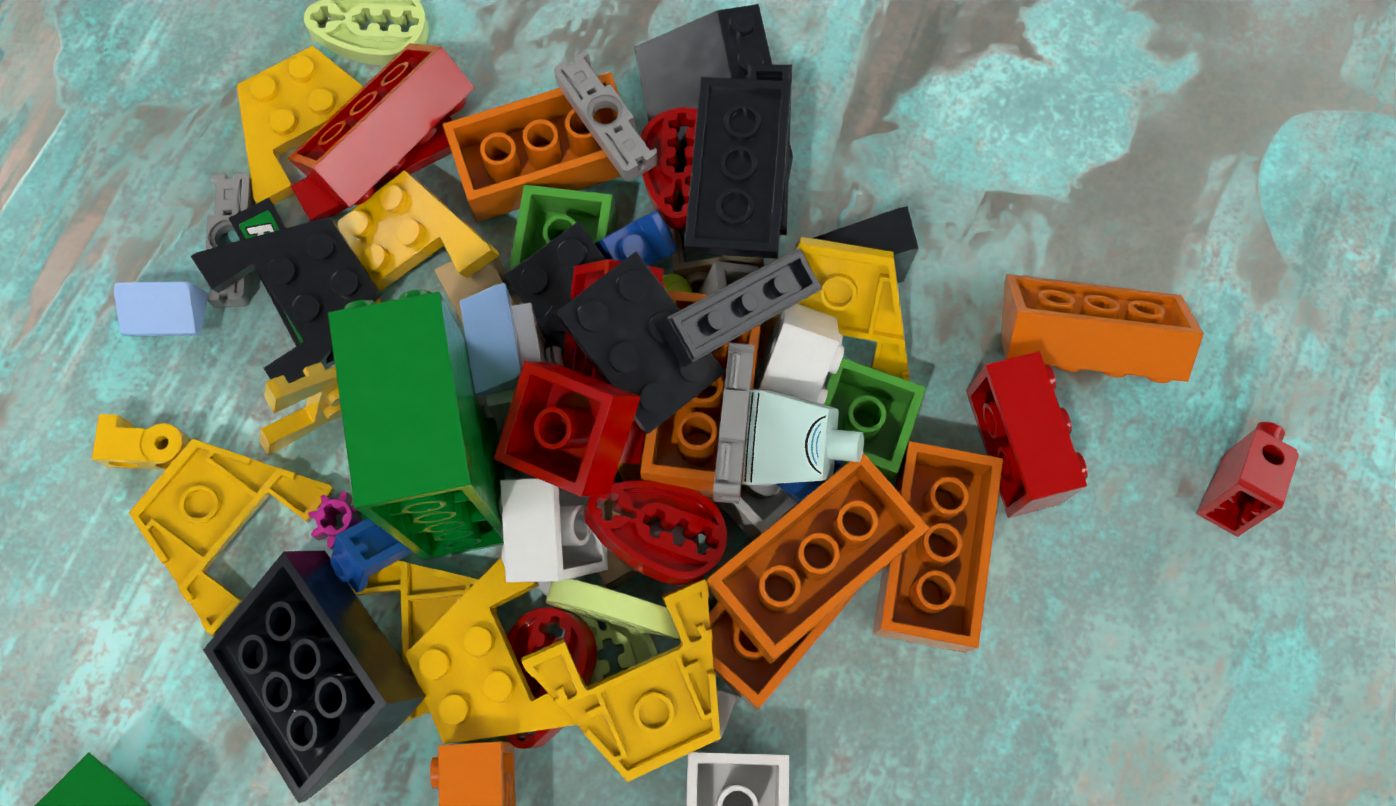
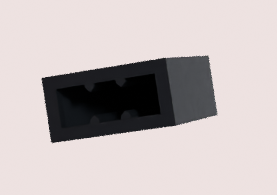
M908 206L882 213L813 238L893 252L897 283L904 282L919 249Z

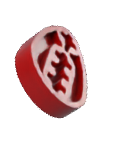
M689 107L673 108L658 114L648 122L640 136L650 151L654 148L657 149V165L642 174L647 194L653 208L659 213L661 219L673 229H686L698 110ZM681 126H688L689 128L686 129L688 147L685 148L687 166L684 167V172L677 173L675 170L678 169L679 162L676 151L679 150L680 146L677 133L680 131ZM682 191L685 204L682 206V211L675 212L673 208L676 207L678 193Z
M649 480L624 481L612 484L609 494L590 496L584 506L583 516L585 523L608 550L635 570L663 583L684 585L704 577L719 562L726 547L727 530L721 512L708 497L690 488ZM606 500L614 503L613 511L617 513L614 514L610 521L602 518L603 510L599 508L602 507ZM652 517L658 518L660 520L659 527L665 530L657 538L649 535L650 527L643 524L648 523ZM676 525L683 528L682 536L690 539L685 540L680 546L673 544L674 535L666 532L672 531ZM699 534L706 536L705 544L712 547L708 548L703 554L696 552L697 544L691 541Z
M544 607L526 613L513 625L507 638L534 699L548 692L525 670L522 658L563 639L580 678L583 679L585 686H589L596 666L597 646L593 632L580 616L564 609ZM551 624H559V627L565 629L563 638H555L554 634L549 633ZM563 727L536 731L535 734H528V732L507 735L506 738L514 747L519 749L539 748L544 746Z

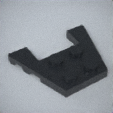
M330 217L196 252L190 256L211 289L217 293H220L257 269L303 339L302 343L263 368L270 379L284 375L288 383L305 377L303 372L305 367L319 362L324 366L328 362L327 357L333 351L328 312L343 310L348 303L358 300H372L376 302L382 295Z

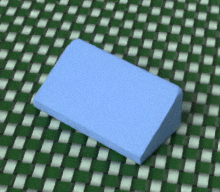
M184 281L114 283V298L120 333L124 336H200L209 293L192 283Z
M504 283L494 285L460 300L476 396L516 389L522 370L510 294Z

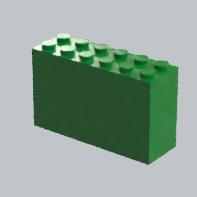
M412 290L401 294L397 300L381 303L372 300H358L348 303L343 310L328 312L354 508L423 560L503 545V522L499 511V497L501 495L500 480H505L503 464L494 460L499 443L494 417L487 418L484 405L480 406L478 397L475 395L467 343L440 292L432 293L428 290Z

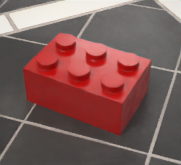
M1040 351L986 364L966 390L987 456L1003 458L999 493L1008 518L1061 505L1087 487L1088 470L1086 462L1079 452H1075L1070 438L1072 432L1070 417L1065 408H1060L1054 392L1056 389L1055 374L1049 364H1044Z

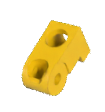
M99 414L91 459L108 468L166 470L191 441V438L171 424H155L148 429L133 428L132 423L119 415Z

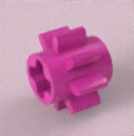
M346 491L340 493L339 500H331L323 494L321 496L323 504L318 508L317 512L312 511L308 513V516L316 520L318 528L312 531L311 536L318 541L328 537L327 547L333 550L337 534L363 521L362 513L354 508V504L351 506L352 495ZM342 513L344 514L342 517L344 526L341 529H337L335 526L338 522L335 517Z

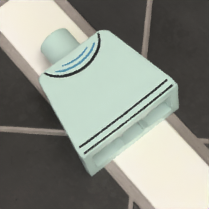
M750 389L742 485L827 480L833 476L835 460L861 461L864 447L863 432L837 430L839 416L837 408L771 390Z

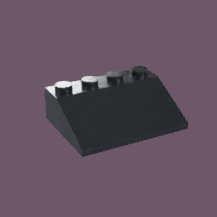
M759 4L717 10L634 47L648 122L658 114L669 109L679 107L698 109L701 77L747 79L748 64H772ZM681 126L680 131L677 133L680 144L679 150L676 151L679 162L678 169L675 170L677 173L684 172V167L687 166L685 148L688 147L686 140V129L689 128L688 126ZM791 145L789 153V178L793 161Z
M325 550L283 551L203 649L298 803L306 802L398 729L426 697L349 584L342 582L336 576L331 566L330 557Z

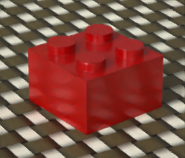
M524 361L494 460L580 497L609 494L641 396L556 363Z

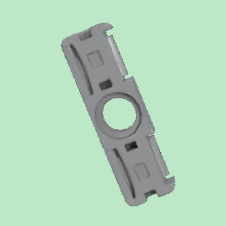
M580 52L574 55V63L569 66L566 62L558 64L554 68L557 86L620 176L625 181H631L655 167L658 162L657 149L654 148L650 151L635 130L634 116L611 84L604 86L591 68L589 54L587 52ZM602 108H611L618 113L616 120L609 124H600L593 119L595 112Z
M224 173L213 174L210 177V181L216 187L214 216H207L206 250L220 246L219 242L222 235L234 230L229 217L255 205L251 178L248 174L234 173V179H228ZM252 272L220 293L215 292L210 287L207 301L215 308L245 307L249 305L251 301Z
M729 342L713 487V501L739 504L754 359V345Z

